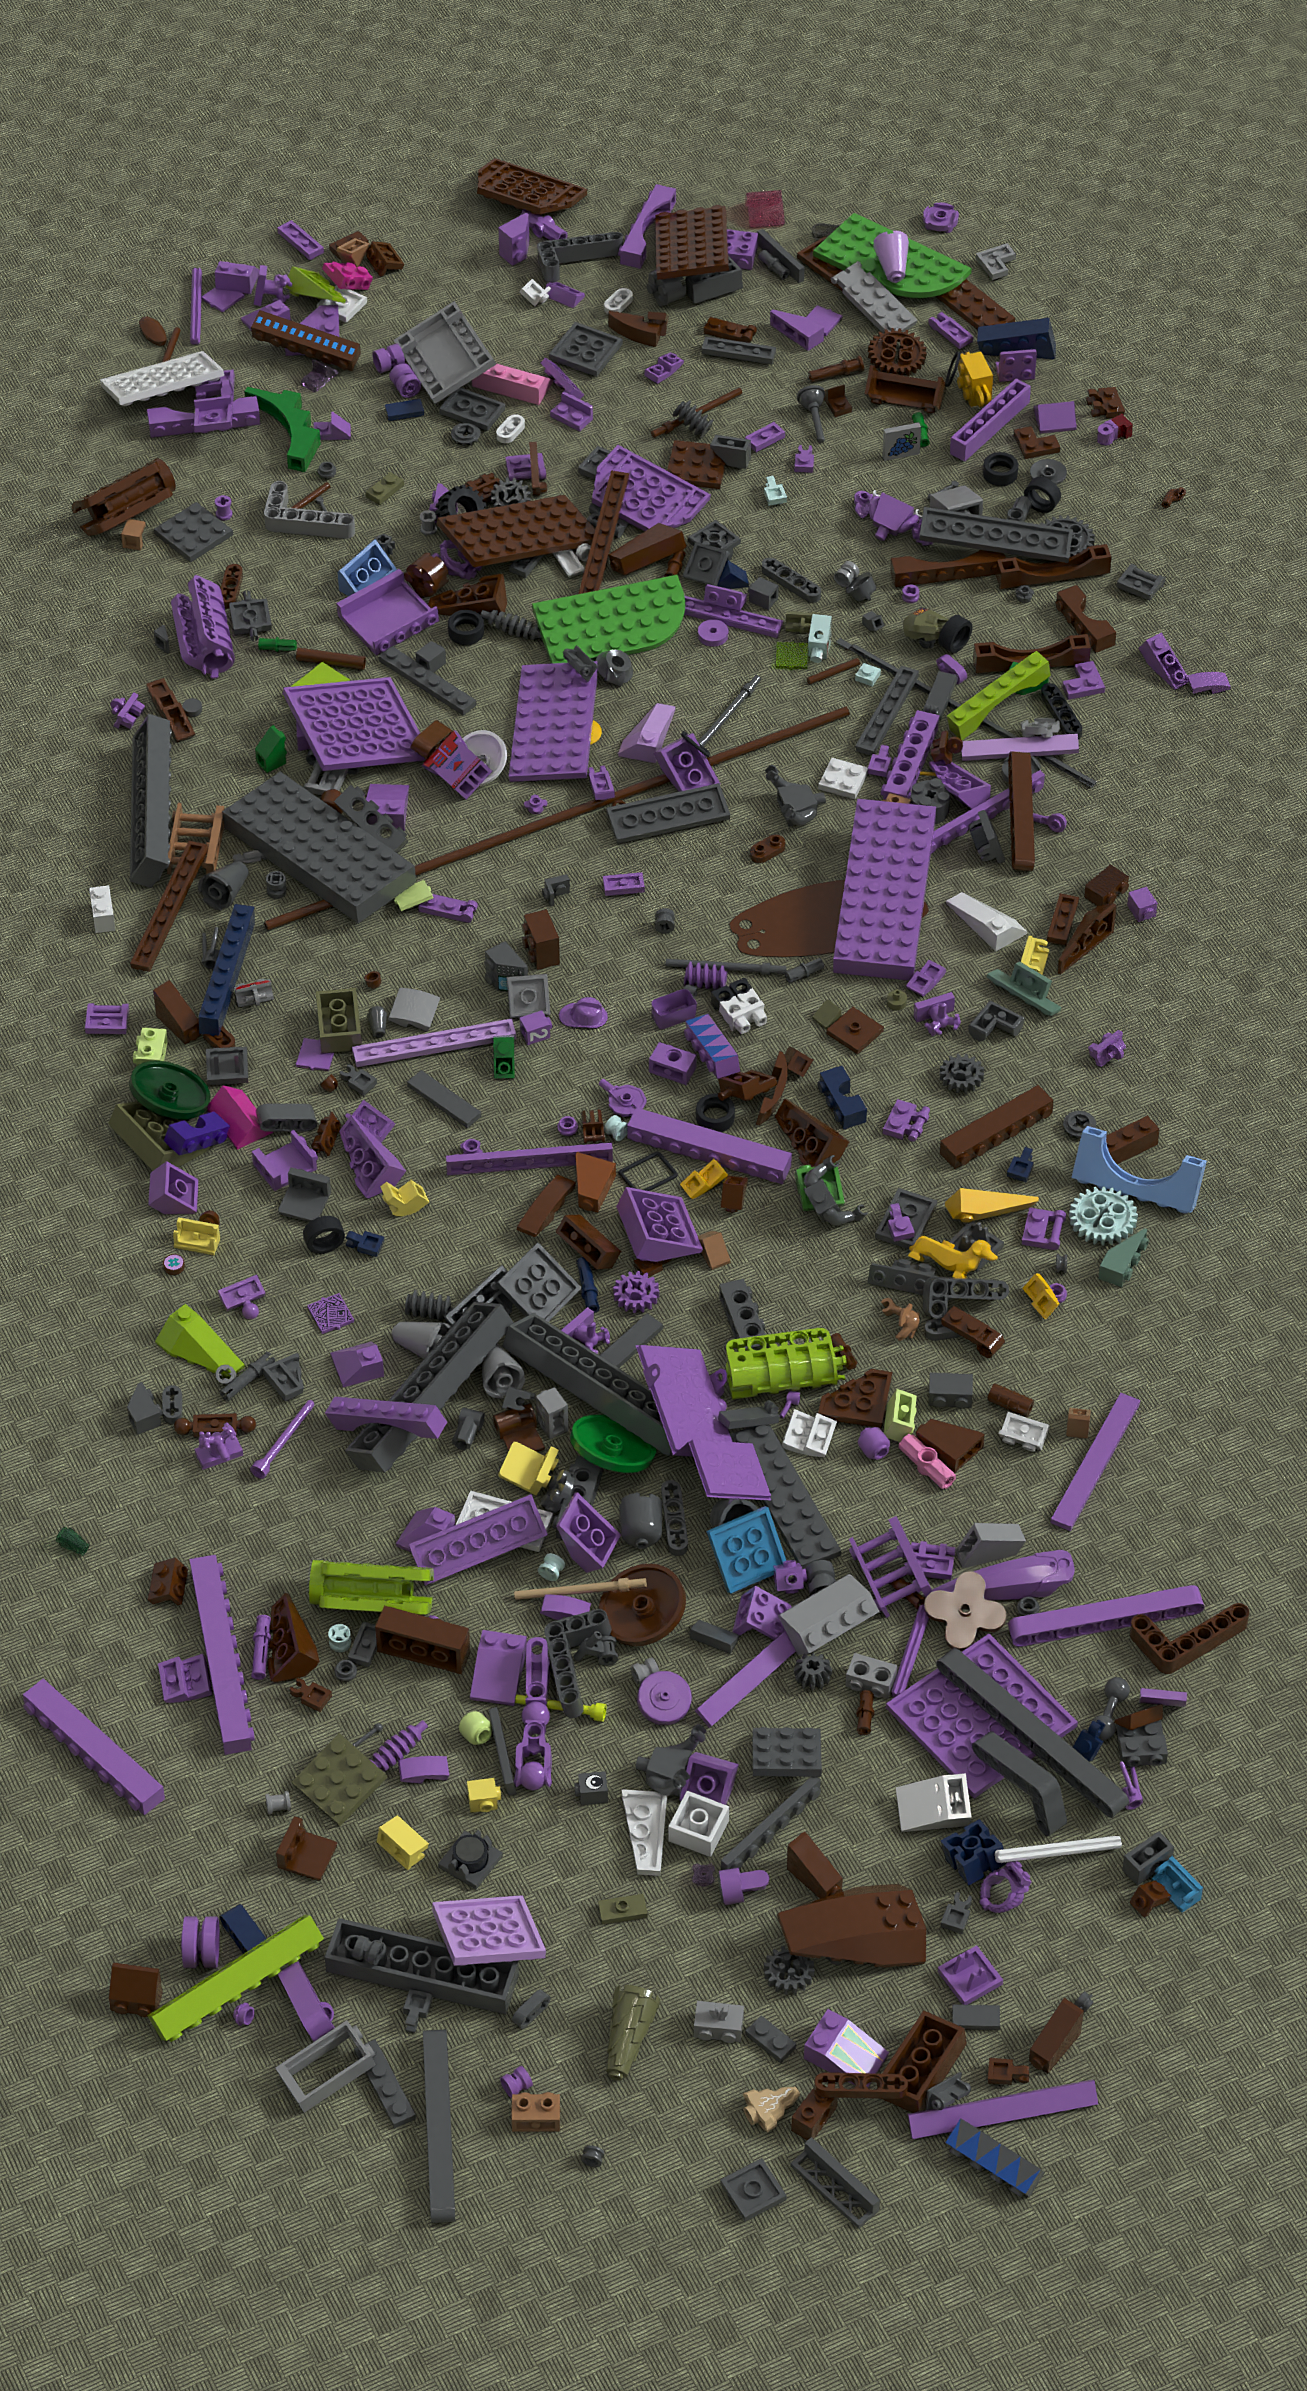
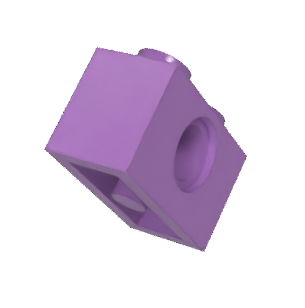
M661 1042L658 1043L649 1058L650 1073L687 1085L696 1070L695 1054Z

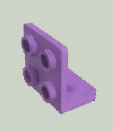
M1036 350L1001 352L1000 361L996 362L995 366L998 381L1035 379Z
M754 1586L741 1596L732 1632L742 1635L747 1630L750 1631L753 1628L775 1640L785 1631L778 1615L792 1606Z

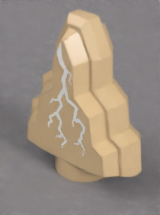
M782 2087L776 2091L764 2089L759 2092L753 2089L743 2093L747 2106L744 2107L745 2116L751 2125L758 2123L768 2133L777 2127V2121L784 2117L785 2109L794 2105L800 2096V2092L796 2087Z

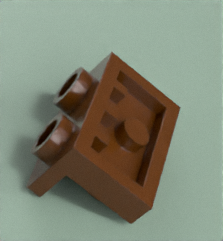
M371 242L366 257L379 276L383 277L387 269H403L404 263L390 243Z

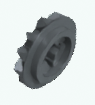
M460 423L451 430V437L456 444L462 443L463 446L465 444L471 445L472 442L476 443L478 438H480V429L472 423Z
M1074 1111L1064 1118L1063 1126L1065 1132H1068L1071 1137L1077 1136L1080 1139L1083 1130L1087 1126L1096 1128V1120L1088 1112ZM1076 1122L1079 1123V1125H1083V1128L1076 1126Z

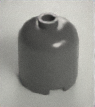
M633 1493L623 1497L619 1505L622 1539L628 1545L638 1549H645L656 1544L662 1535V1500L653 1494L645 1497L640 1496V1493Z
M723 1498L712 1507L710 1513L711 1526L715 1528L753 1512L758 1508L752 1502L744 1499Z

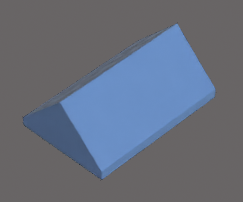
M376 539L338 571L340 592L350 596L397 570Z

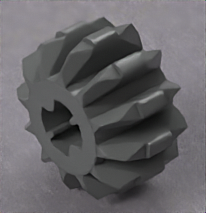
M812 1652L811 1656H807L804 1653L802 1659H797L794 1668L797 1684L802 1683L803 1689L809 1686L813 1691L817 1686L822 1690L824 1684L829 1683L832 1675L829 1659H824L822 1654L817 1657L814 1652Z

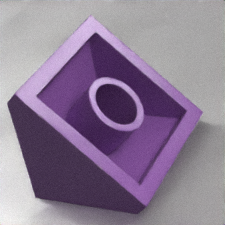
M1074 401L1033 406L1040 434L1076 430Z

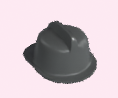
M870 572L859 575L846 587L847 594H850L858 602L866 598L870 601V595L876 590V585Z

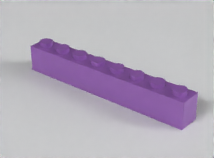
M640 1108L635 1109L627 1125V1138L635 1142H641L655 1148L665 1149L705 1162H711L715 1159L722 1167L760 1177L771 1182L783 1184L791 1168L792 1153Z
M44 1678L23 1694V1707L29 1715H35L39 1723L45 1729L49 1728L59 1742L63 1741L73 1755L80 1756L86 1767L90 1770L94 1769L98 1773L99 1778L104 1783L108 1782L118 1796L125 1797L132 1809L135 1811L139 1810L143 1815H146L165 1799L163 1786Z

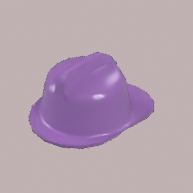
M585 997L577 1003H570L564 1006L559 1013V1020L568 1027L598 1028L603 1026L608 1019L607 1012L602 1007V1004L592 997Z

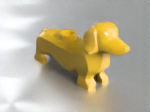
M926 1236L919 1237L915 1244L909 1247L911 1252L908 1255L923 1263L925 1260L924 1255L931 1257L943 1268L954 1271L952 1277L967 1278L968 1273L977 1269L982 1258L989 1261H996L998 1259L991 1251V1245L984 1240H977L967 1251L960 1252L954 1249V1244L946 1240L940 1243Z

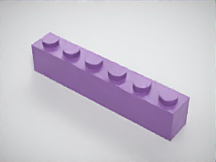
M1018 379L1011 382L951 437L950 454L964 462L1030 403L1031 386Z

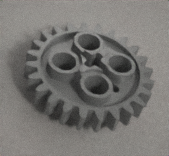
M1061 515L1059 519L1053 516L1052 521L1045 519V523H1040V525L1073 530L1069 558L1082 552L1089 546H1094L1095 534H1092L1093 529H1089V524L1083 525V520L1077 522V517L1071 520L1069 516L1066 519H1063Z

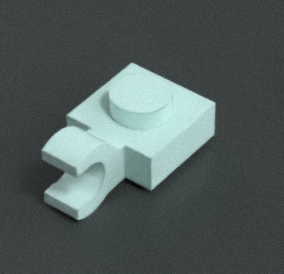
M774 476L766 477L767 483L766 487H764V494L768 505L787 503V496L783 485H776Z

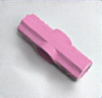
M913 1434L903 1437L899 1443V1449L917 1465L918 1472L929 1476L941 1489L950 1487L956 1479V1475L937 1458V1452L933 1448L926 1447Z

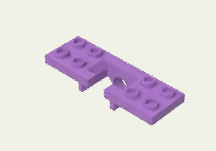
M234 369L225 370L224 376L219 377L217 381L208 380L202 382L199 386H195L197 400H194L195 433H208L213 430L225 431L232 428ZM214 395H221V397L209 398Z

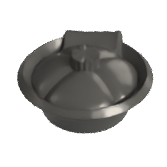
M614 649L604 651L597 656V670L606 682L621 687L623 683L628 682L632 678L633 667L631 660L623 651Z

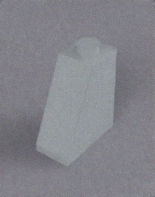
M974 1523L955 1552L962 1568H968L1017 1555L1026 1540L1019 1524Z

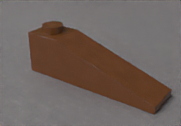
M503 574L485 576L479 579L480 582L473 585L469 583L464 584L460 590H449L430 597L428 606L431 609L436 606L438 615L451 616L460 610H472L480 615L482 610L487 612L497 610V615H499L500 612H505L507 606Z
M1111 903L1097 906L1084 915L1059 958L1058 973L1060 975L1114 932L1116 904Z

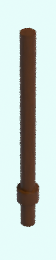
M737 388L697 408L695 411L698 412L702 409L703 414L741 395L742 390ZM677 418L671 422L667 421L661 427L651 431V436L655 438L663 433L668 434L675 427L683 424L684 420L679 422Z

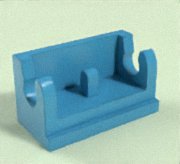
M1173 1856L1156 1868L1155 1872L1157 1874L1152 1877L1151 1882L1156 1880L1165 1887V1890L1171 1895L1169 1900L1181 1913L1201 1900L1203 1887Z

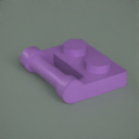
M538 453L539 478L546 479L542 453ZM530 454L505 457L509 481H512L513 478H516V480L532 478Z
M88 1003L85 1033L126 1034L129 1004L111 1006Z
M1029 1207L1022 1245L1050 1250L1059 1249V1236L1062 1223L1066 1219V1213L1062 1210L1054 1212ZM1048 1221H1052L1054 1225L1051 1238L1046 1239L1045 1234Z

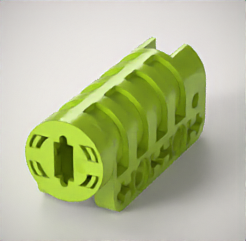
M313 1560L309 1581L310 1604L319 1605L321 1608L382 1612L385 1605L415 1614H428L431 1611L433 1597L413 1596L414 1580L433 1581L434 1569L428 1567H400L395 1565Z

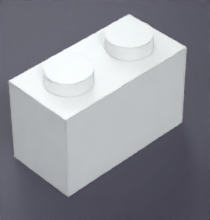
M109 885L89 888L95 933L115 931Z

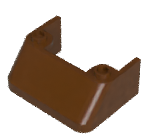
M870 365L864 394L874 404L886 402L924 409V412L935 414V411L940 410L947 384L942 377H938L937 381L879 372L874 365Z

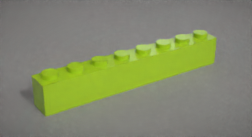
M303 1915L147 2016L161 2040L172 2042L182 2036L181 2031L187 2027L192 2029L201 2024V2018L207 2014L213 2016L221 2011V2005L228 2001L233 2003L241 1998V1992L246 1989L251 1991L262 1984L260 1980L266 1976L271 1978L281 1972L280 1967L286 1963L291 1965L300 1959L299 1955L307 1951L310 1953L320 1946L319 1942L324 1940L312 1917L310 1915Z

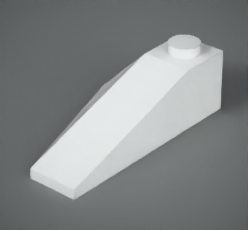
M963 892L946 901V904L995 952L1027 934V931L1015 919Z

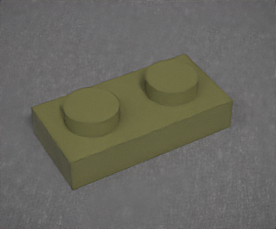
M389 472L366 491V497L381 505L404 486V480Z

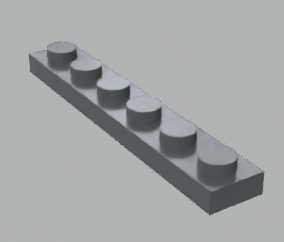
M391 646L379 656V662L464 716L476 706L474 698L395 647Z
M904 666L899 668L855 746L857 752L871 756L876 753L918 679V670Z
M810 1777L721 1859V1870L739 1868L740 1870L743 1863L748 1858H753L764 1843H769L779 1829H784L794 1815H799L807 1803L817 1799L821 1793V1779Z

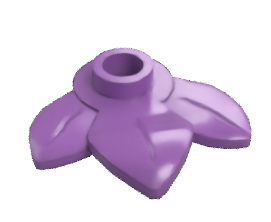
M858 491L854 495L855 511L861 518H865L868 515L869 503L873 497V494H869L866 491Z

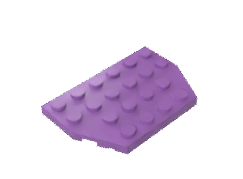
M617 445L597 467L592 495V503L602 507L611 470L629 473V481L619 518L643 531L650 529L657 523L672 528L689 523L706 505L711 494L620 445Z

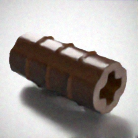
M996 1383L993 1384L987 1397V1401L1024 1417L1029 1416L1034 1406L1033 1399Z

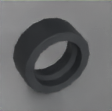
M996 452L988 455L984 459L983 464L984 479L995 486H1006L1013 483L1018 475L1019 464L1017 459L1005 452ZM994 466H1005L1010 470L1007 472H996L991 468Z
M1045 477L1033 478L1024 490V496L1032 501L1031 508L1041 513L1053 511L1061 500L1059 487ZM1035 489L1043 491L1050 500L1040 497Z
M460 610L452 614L448 620L450 639L461 645L477 643L484 635L482 616L472 610ZM461 624H472L476 626V628L471 631H460L456 629V627Z
M960 615L952 616L940 632L939 645L951 653L959 652L970 639L973 629L972 623Z
M714 1093L702 1097L697 1102L696 1121L699 1126L724 1132L733 1125L735 1107L730 1098L722 1101L718 1098V1094ZM716 1107L725 1110L727 1115L719 1119H712L706 1117L703 1112L709 1108Z
M321 1216L310 1221L305 1226L303 1238L311 1252L324 1254L337 1249L343 1243L345 1232L338 1218ZM332 1231L329 1235L325 1237L316 1238L318 1235L324 1232Z

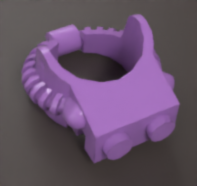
M444 540L440 545V556L448 569L449 575H457L470 580L471 577L474 578L476 576V571H480L483 567L474 568L459 550L458 556L465 560L466 563L461 564L452 560L447 554V548H458L451 540Z
M1008 1862L1002 1869L989 1873L986 1879L983 1880L982 1887H980L981 1900L979 1903L985 1911L989 1909L995 1913L1006 1912L1022 1903L1024 1893L1029 1891L1032 1881L1029 1879L1030 1875L1022 1870L1020 1862ZM1004 1878H1007L1011 1884V1892H1009L1007 1899L1000 1905L992 1904L988 1900L991 1886L999 1884Z

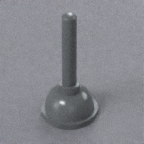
M810 385L799 390L796 398L798 403L811 412L817 440L819 443L825 441L818 410L823 403L825 390L821 386Z

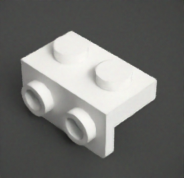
M1008 1412L1002 1430H999L998 1434L1000 1438H1003L1002 1441L1010 1445L1018 1443L1023 1445L1022 1448L1035 1452V1449L1042 1450L1050 1426Z

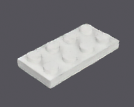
M470 1491L456 1525L511 1503V1501ZM538 1509L545 1529L548 1532L553 1520V1513ZM545 1537L520 1547L539 1552Z

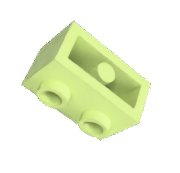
M142 1028L141 1035L137 1036L136 1039L138 1050L133 1053V1063H136L138 1066L148 1061H164L168 1044L166 1029Z
M896 1389L886 1407L884 1434L887 1438L901 1442L903 1437L913 1434L915 1428L916 1395Z

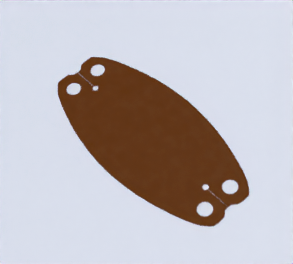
M845 880L823 882L798 888L765 900L740 913L729 924L732 932L738 934L739 941L737 945L739 950L749 955L768 957L810 956L835 952ZM924 902L922 918L929 911L926 902ZM742 920H749L752 926L749 929H743L739 923ZM750 940H757L760 946L756 949H751L747 946V943Z

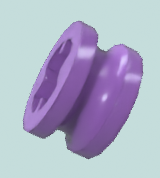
M906 585L903 588L902 599L907 603L917 602L919 599V588L915 585Z

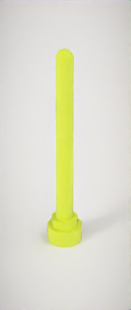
M516 1694L515 1703L526 1705L527 1696ZM548 1699V1709L563 1711L560 1701ZM606 1704L583 1705L584 1711L582 1714L590 1715V1718H594V1721L604 1722L607 1709Z

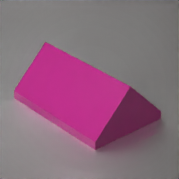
M223 1085L208 1104L207 1111L209 1113H217L230 1125L227 1137L237 1150L273 1133V1131L261 1130L256 1115V1107L240 1089Z

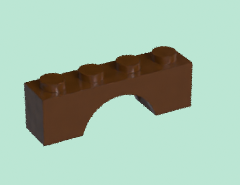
M1077 585L1057 592L1055 602L1057 610L1065 616L1068 623H1071L1078 635L1088 634L1090 646L1095 653L1115 646L1116 631L1108 621L1094 620L1084 615L1086 595Z

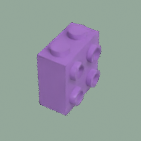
M727 229L728 255L741 269L752 270L758 248V233Z

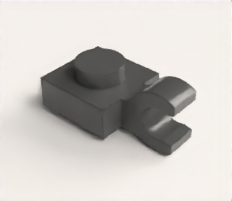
M413 1989L409 1990L403 2007V2013L408 2014L405 2025H407L406 2032L415 2033L419 2017H427L433 2000V1994Z

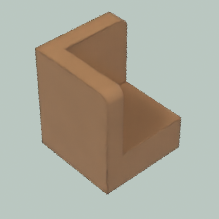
M127 520L121 534L123 548L141 551L143 546L142 533L146 526L144 521Z

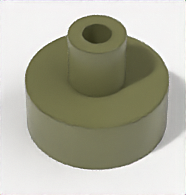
M896 989L888 993L887 1006L890 1009L899 1011L906 1007L907 995L903 991Z

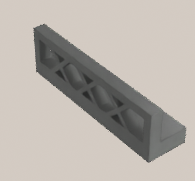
M812 2137L805 2142L804 2152L794 2159L790 2166L852 2224L860 2229L879 2212L880 2199ZM808 2158L815 2164V2170H804L800 2164ZM817 2176H828L832 2180V2186L821 2185L817 2182ZM834 2191L846 2192L849 2195V2201H838L834 2197ZM852 2207H862L867 2213L858 2219L852 2214Z

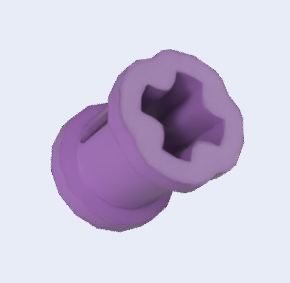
M222 495L215 499V506L217 507L216 517L220 520L225 521L232 517L230 497Z

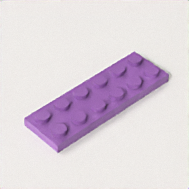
M532 1494L408 1545L417 1567L434 1569V1580L423 1581L424 1585H428L545 1537L548 1534Z

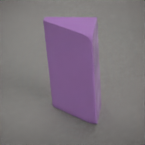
M549 282L546 284V288L548 286L551 288L548 293L550 299L574 308L585 297L584 293L559 282Z

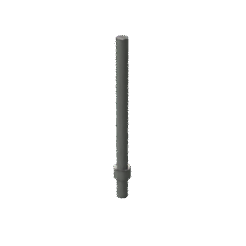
M755 675L749 683H746L741 688L740 694L700 738L698 742L702 746H705L745 698L751 696L755 691L754 688L761 681L760 676Z
M666 959V967L686 968L689 962L692 961L694 968L700 962L702 969L708 963L709 969L712 968L713 964H716L717 970L720 969L721 965H724L725 970L762 972V975H770V973L784 974L786 971V966L771 965V963L764 962L762 964Z

